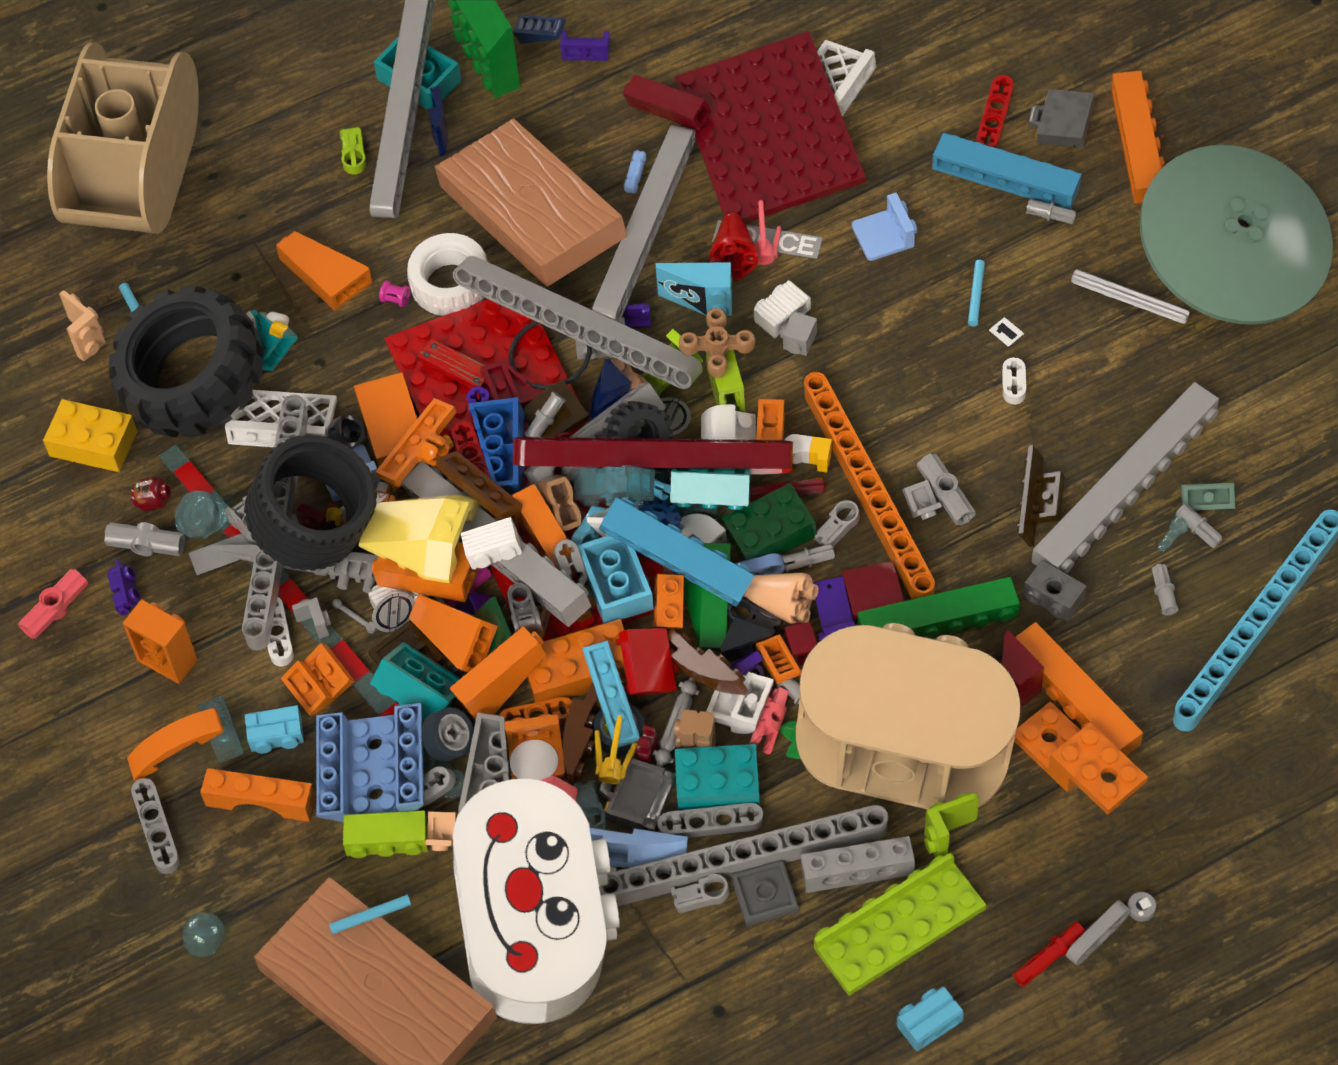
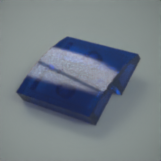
M439 86L430 88L433 107L428 109L433 140L439 155L443 156L448 144V128Z

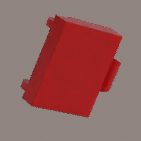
M666 628L627 629L619 632V638L615 639L616 645H621L627 680V685L623 686L624 691L629 692V695H656L677 691L674 673L680 670L677 663L671 657L676 650L669 648Z

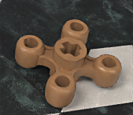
M713 308L709 310L706 316L709 329L705 336H696L691 332L684 333L679 338V348L686 356H692L697 351H706L710 357L707 364L709 374L714 378H722L728 371V363L725 358L728 351L734 349L744 354L750 353L755 347V337L748 330H742L736 335H729L724 329L727 322L725 312L720 308Z

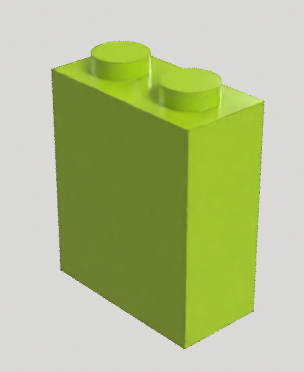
M729 350L725 357L728 363L726 375L722 378H714L708 372L716 405H735V411L745 413L744 386L734 351ZM706 352V360H707V364H708V360H709L710 357L707 355V352Z

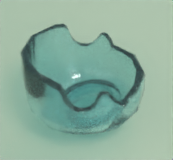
M209 912L194 914L186 921L183 928L184 947L190 954L199 957L214 954L219 944L224 942V923L218 916Z

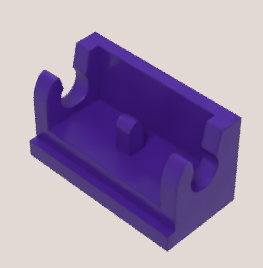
M562 30L560 41L562 60L609 61L611 42L609 31H604V38H568L567 30Z

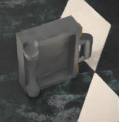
M1049 89L1045 105L1033 106L1028 120L1029 127L1037 129L1036 140H1038V143L1071 147L1075 145L1078 148H1083L1090 117L1094 111V93Z
M632 758L626 770L625 779H620V783L617 784L614 793L610 792L613 784L601 783L598 792L610 800L604 809L606 820L634 829L656 832L658 819L664 813L675 786L676 773H671L665 768Z

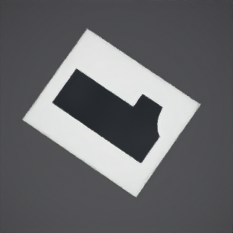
M1005 317L989 330L1008 347L1024 334Z

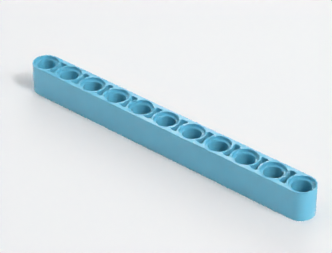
M1326 510L1320 514L1178 700L1173 717V723L1178 730L1191 731L1197 726L1337 541V511ZM1312 543L1319 544L1320 546H1314ZM1283 580H1288L1292 583H1286ZM1269 599H1275L1278 602H1272ZM1256 617L1262 618L1263 621H1258V620H1256L1255 618H1256ZM1241 636H1246V637H1248L1249 639H1248V640H1244V639H1241L1240 637H1241ZM1226 655H1231V656H1234L1235 658H1234V659H1229V658L1226 657ZM1217 674L1220 678H1214L1211 675ZM1202 693L1206 695V697H1199L1196 694ZM1181 713H1189L1192 716L1185 717Z

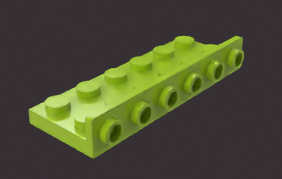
M952 853L945 856L940 855L933 859L925 869H918L912 872L906 881L899 885H891L882 896L877 899L871 898L867 900L861 909L855 913L849 912L842 916L839 923L831 928L825 927L821 929L814 938V950L848 996L986 910V904L954 864Z

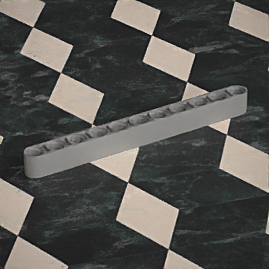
M405 0L370 200V214L372 217L397 218L399 215L435 0Z
M676 125L670 126L627 225V237L621 240L592 307L593 311L616 322H620L693 149L696 138L695 129Z
M467 257L453 271V278L461 287L678 388H689L703 371L701 363L696 358L686 356L673 347L478 257Z
M296 394L289 395L283 400L274 447H277L279 443L285 442L289 438L305 436L308 412L305 401L301 396ZM298 476L283 478L273 484L278 505L290 519ZM256 546L242 625V632L248 647L256 651L266 648L270 641L283 567L280 562L271 559L258 546ZM264 609L262 612L256 613L257 610ZM255 632H260V634L256 636H251Z
M872 805L608 873V885L599 886L600 895L613 894L606 893L605 890L616 888L617 890L614 892L617 906L671 893L673 886L675 889L697 884L699 883L698 879L711 874H718L724 878H729L730 874L783 860L784 863L801 859V854L848 847L882 838L887 833L888 813L882 806ZM877 819L880 820L882 823L874 825L871 824L870 821ZM847 826H852L855 828V830L848 832L845 831L844 828ZM826 833L829 836L827 838H819L817 835ZM793 840H801L803 842L800 845L791 844ZM771 846L776 848V850L773 852H767L764 850L765 848ZM742 853L750 855L746 859H741L738 857V855ZM715 860L724 862L719 866L711 864ZM688 867H694L697 869L692 873L684 871ZM662 874L670 875L668 879L662 880L658 878ZM635 881L644 882L641 886L631 885Z

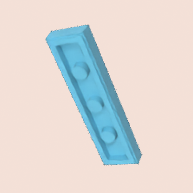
M608 640L582 648L612 742L618 715L622 716L618 747L638 742L640 736Z

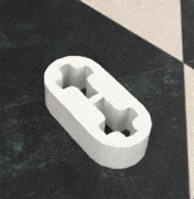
M1009 358L1003 363V398L1009 404H1020L1026 396L1025 363L1019 358ZM1011 368H1016L1017 374L1015 377H1012ZM1012 386H1016L1017 394H1012Z

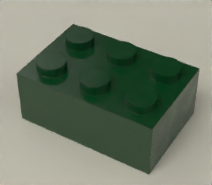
M791 483L753 501L748 506H744L743 509L736 510L722 517L726 534L742 561L773 553L783 555L814 539V536L817 535L815 521Z

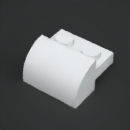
M731 404L713 406L707 409L701 416V439L756 440V415L735 411V405Z
M751 672L744 676L746 680L743 683L749 690L746 695L729 694L715 690L706 712H713L715 722L730 726L731 732L749 734L755 731L773 686V679Z

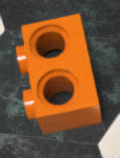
M759 399L756 440H783L784 400Z
M657 574L655 577L653 629L666 628L668 632L673 628L676 632H680L683 628L684 575Z

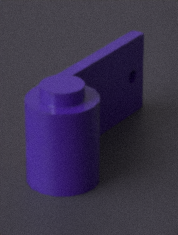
M843 577L813 582V584L818 585V595L815 600L822 632L818 633L819 642L838 630L855 626L851 616Z

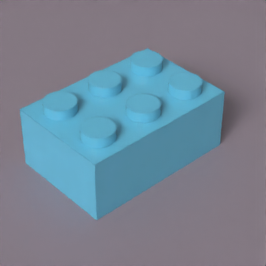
M609 535L577 545L587 572V583L590 585L595 597L596 606L603 624L629 618L654 609L652 592L634 549Z

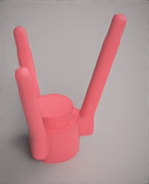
M760 200L758 202L760 240L756 242L755 246L758 250L757 264L767 265L772 263L775 258H778L777 249L781 227L777 226L772 245L766 239L763 201Z

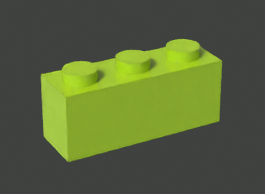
M425 811L344 815L343 846L347 856L354 858H363L366 855L388 857L397 853L418 855L421 852H428V845H425V839H427L428 820Z

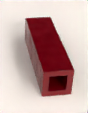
M635 74L630 82L626 84L623 91L629 106L697 131L702 129L711 114L705 99Z

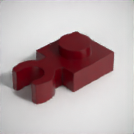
M644 725L642 738L639 737L635 753L638 754L639 761L651 764L654 758L653 751L657 750L658 747L657 732H655V728Z

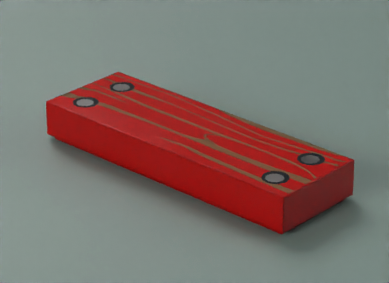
M432 338L417 356L419 362L470 388L476 386L485 388L486 386L480 373V368L485 365Z

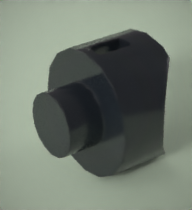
M341 415L331 421L328 426L329 438L340 441V443L347 445L350 449L362 443L367 435L364 421L350 415Z

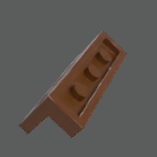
M458 451L436 459V468L458 487L469 494L497 519L502 520L511 517L516 529H519L522 504Z

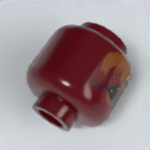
M160 477L140 479L131 489V499L134 506L139 507L143 512L165 508L168 498L171 497L169 484L164 483Z

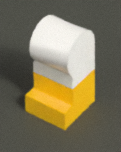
M792 434L785 438V440L793 442V464L801 462L817 465V471L828 472L832 454V439Z

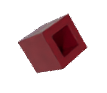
M797 622L785 628L786 645L798 666L804 665L808 655L817 645L810 622Z

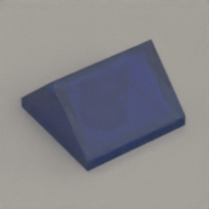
M609 359L604 360L592 395L588 423L626 395L632 384Z

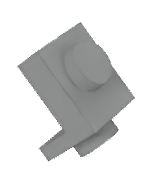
M928 480L902 489L913 518L921 516L922 520L933 517L937 515L935 510L942 507L940 502H936Z
M317 597L302 600L292 606L297 622L312 618L319 639L329 636L326 626L331 625L327 610L321 611Z

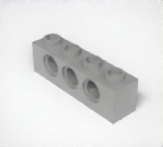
M909 836L801 854V870L806 893L909 876L915 869V859Z

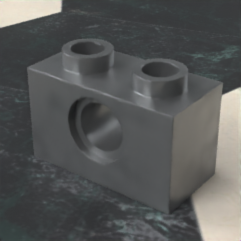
M1041 560L1025 582L1024 596L1031 603L1039 604L1048 609L1053 616L1069 621L1084 601L1087 586ZM1049 591H1056L1058 594H1051Z

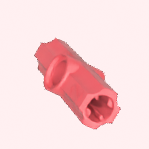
M70 569L53 588H47L41 592L39 602L18 623L19 628L31 639H37L54 620L62 619L66 615L67 606L89 585L88 581L77 570Z

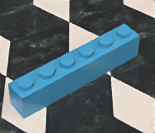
M943 133L933 154V170L1051 204L1054 202L1055 206L1071 210L1080 190V173L1056 167L1050 163L1029 159L1026 156L1009 153L1003 149L989 147L980 142L969 141L956 135Z
M615 498L599 527L600 531L671 571L684 575V578L735 607L739 604L754 577L747 566L741 563H736L735 565L727 560L728 557L718 550L712 552L704 547L705 544L695 537L687 538L681 534L682 531L672 524L666 526L658 521L659 518L649 511L643 513L636 509V505L626 498L621 500Z

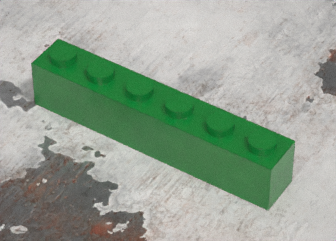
M1011 577L857 612V626L870 625L883 628L886 624L897 623L909 627L915 636L933 639L940 634L958 633L970 627H984L989 623L1000 620L1003 622L1010 621L1014 617H1018L1020 603Z

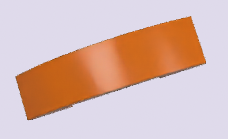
M207 709L179 719L141 742L127 758L133 780L143 779L157 771L158 763L197 741L204 744L223 733L224 730L217 709Z

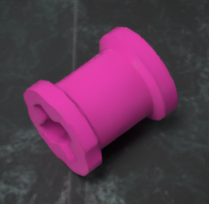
M384 281L379 294L380 302L390 301L405 308L410 299L411 289L409 286L399 287L392 285L390 281Z

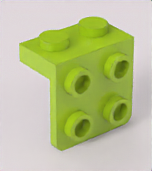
M964 793L957 796L953 801L947 803L939 802L926 810L924 831L926 838H924V843L929 854L933 853L935 858L940 855H947L950 836L948 831L977 819L979 805L977 793Z

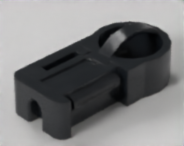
M741 599L736 607L746 608L750 613V616L747 618L736 613L733 610L735 606L729 604L727 613L730 624H732L736 617L769 629L772 637L778 632L781 624L779 617L751 604L748 600Z

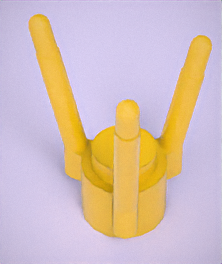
M621 715L617 716L610 757H606L604 762H602L600 731H595L597 764L595 774L599 775L598 779L601 782L607 784H619L620 779H625L626 770L637 746L636 742L632 743L623 764L620 765L621 761L616 758L621 731Z

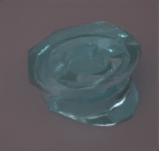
M192 491L187 493L175 511L176 529L190 538H207L208 535L215 533L225 524L227 517L224 509L226 508L222 503L214 500L208 492Z

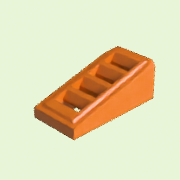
M780 634L756 643V649L763 659L761 662L777 684L801 675L799 666ZM787 663V665L776 669V667Z

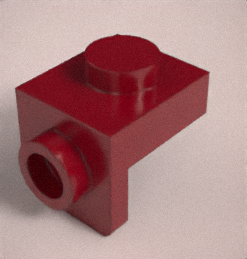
M301 502L296 509L300 525L314 530L333 529L336 526L335 521H325L327 509L336 507V504L331 502L322 513Z

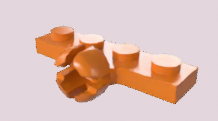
M434 398L375 471L377 477L398 487L418 462H425L431 466H436V459H438L435 458L436 456L443 457L448 455L449 444L446 438L439 436V434L456 414L454 406Z

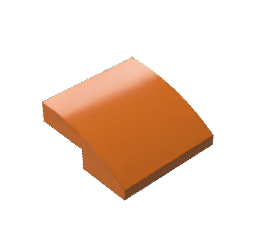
M320 643L304 661L297 660L281 678L309 716H313L323 710L355 682L330 648L323 643Z

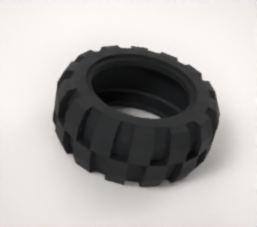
M182 286L178 293L166 290L153 296L154 301L146 307L142 305L137 307L129 315L131 321L126 328H119L113 340V347L116 353L109 354V377L112 383V391L118 402L142 427L149 428L153 433L175 438L178 437L179 433L183 437L188 438L205 435L206 428L214 426L219 429L231 421L232 417L230 415L238 407L244 409L253 397L251 387L253 383L260 382L263 370V360L260 358L263 357L260 333L243 309L236 305L231 297L217 290H206L198 286ZM217 336L215 352L208 365L200 374L178 387L169 389L156 388L160 367L174 349L196 337Z

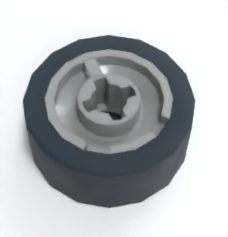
M449 707L431 713L424 720L421 727V738L425 749L432 757L441 761H449L464 756L470 751L474 730L471 721L465 713L459 709Z

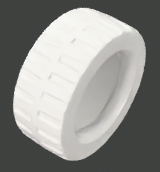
M456 233L435 235L419 244L412 252L407 268L409 286L415 301L426 311L440 316L460 311L482 302L485 297L460 285L451 288H440L430 284L428 279L436 269L446 265H460L469 256H475L488 262L483 248L473 239Z

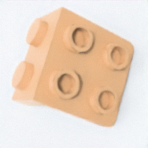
M63 290L59 295L67 316L72 322L67 331L77 357L85 362L90 356L95 355L106 343L102 334L104 330L97 321V313L88 306L86 308L76 295H69Z

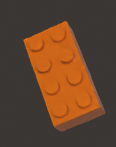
M621 619L545 641L541 647L547 655L527 677L534 702L558 697L570 699L586 694L592 684V679L582 648L607 640L621 682H626L621 645H616L615 639L619 638V632L624 631Z

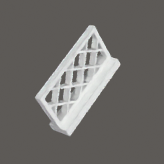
M825 40L817 53L822 66L825 67L826 76L830 80L831 89L834 91V97L843 116L875 70V53L868 49L861 53ZM828 49L837 52L836 56L824 57ZM846 59H857V62L846 66L844 63ZM841 62L842 67L829 70L828 64ZM845 73L846 77L844 80L833 81V76Z
M252 390V399L256 401L245 406L244 409L238 407L231 414L232 420L225 425L228 444L274 447L279 423V416L276 413L281 411L282 402L287 396L296 394L304 399L307 411L311 410L315 414L308 418L305 435L328 437V426L333 420L337 396ZM271 400H278L280 402L272 408L266 404ZM321 403L329 404V407L322 411L316 408ZM261 406L265 412L255 416L251 411ZM247 415L251 420L239 421L237 419ZM270 416L275 420L273 423L261 422ZM319 420L324 423V427L310 426Z

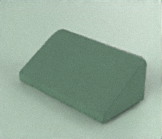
M1234 483L1180 485L1182 505L1187 503L1193 510L1235 509Z

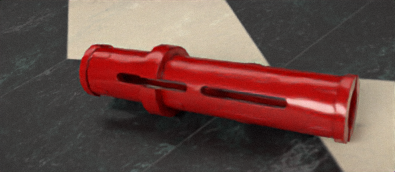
M1075 921L1058 936H1053L1045 948L1012 973L1015 981L1025 988L1061 956H1066L1070 947L1085 933L1083 927Z

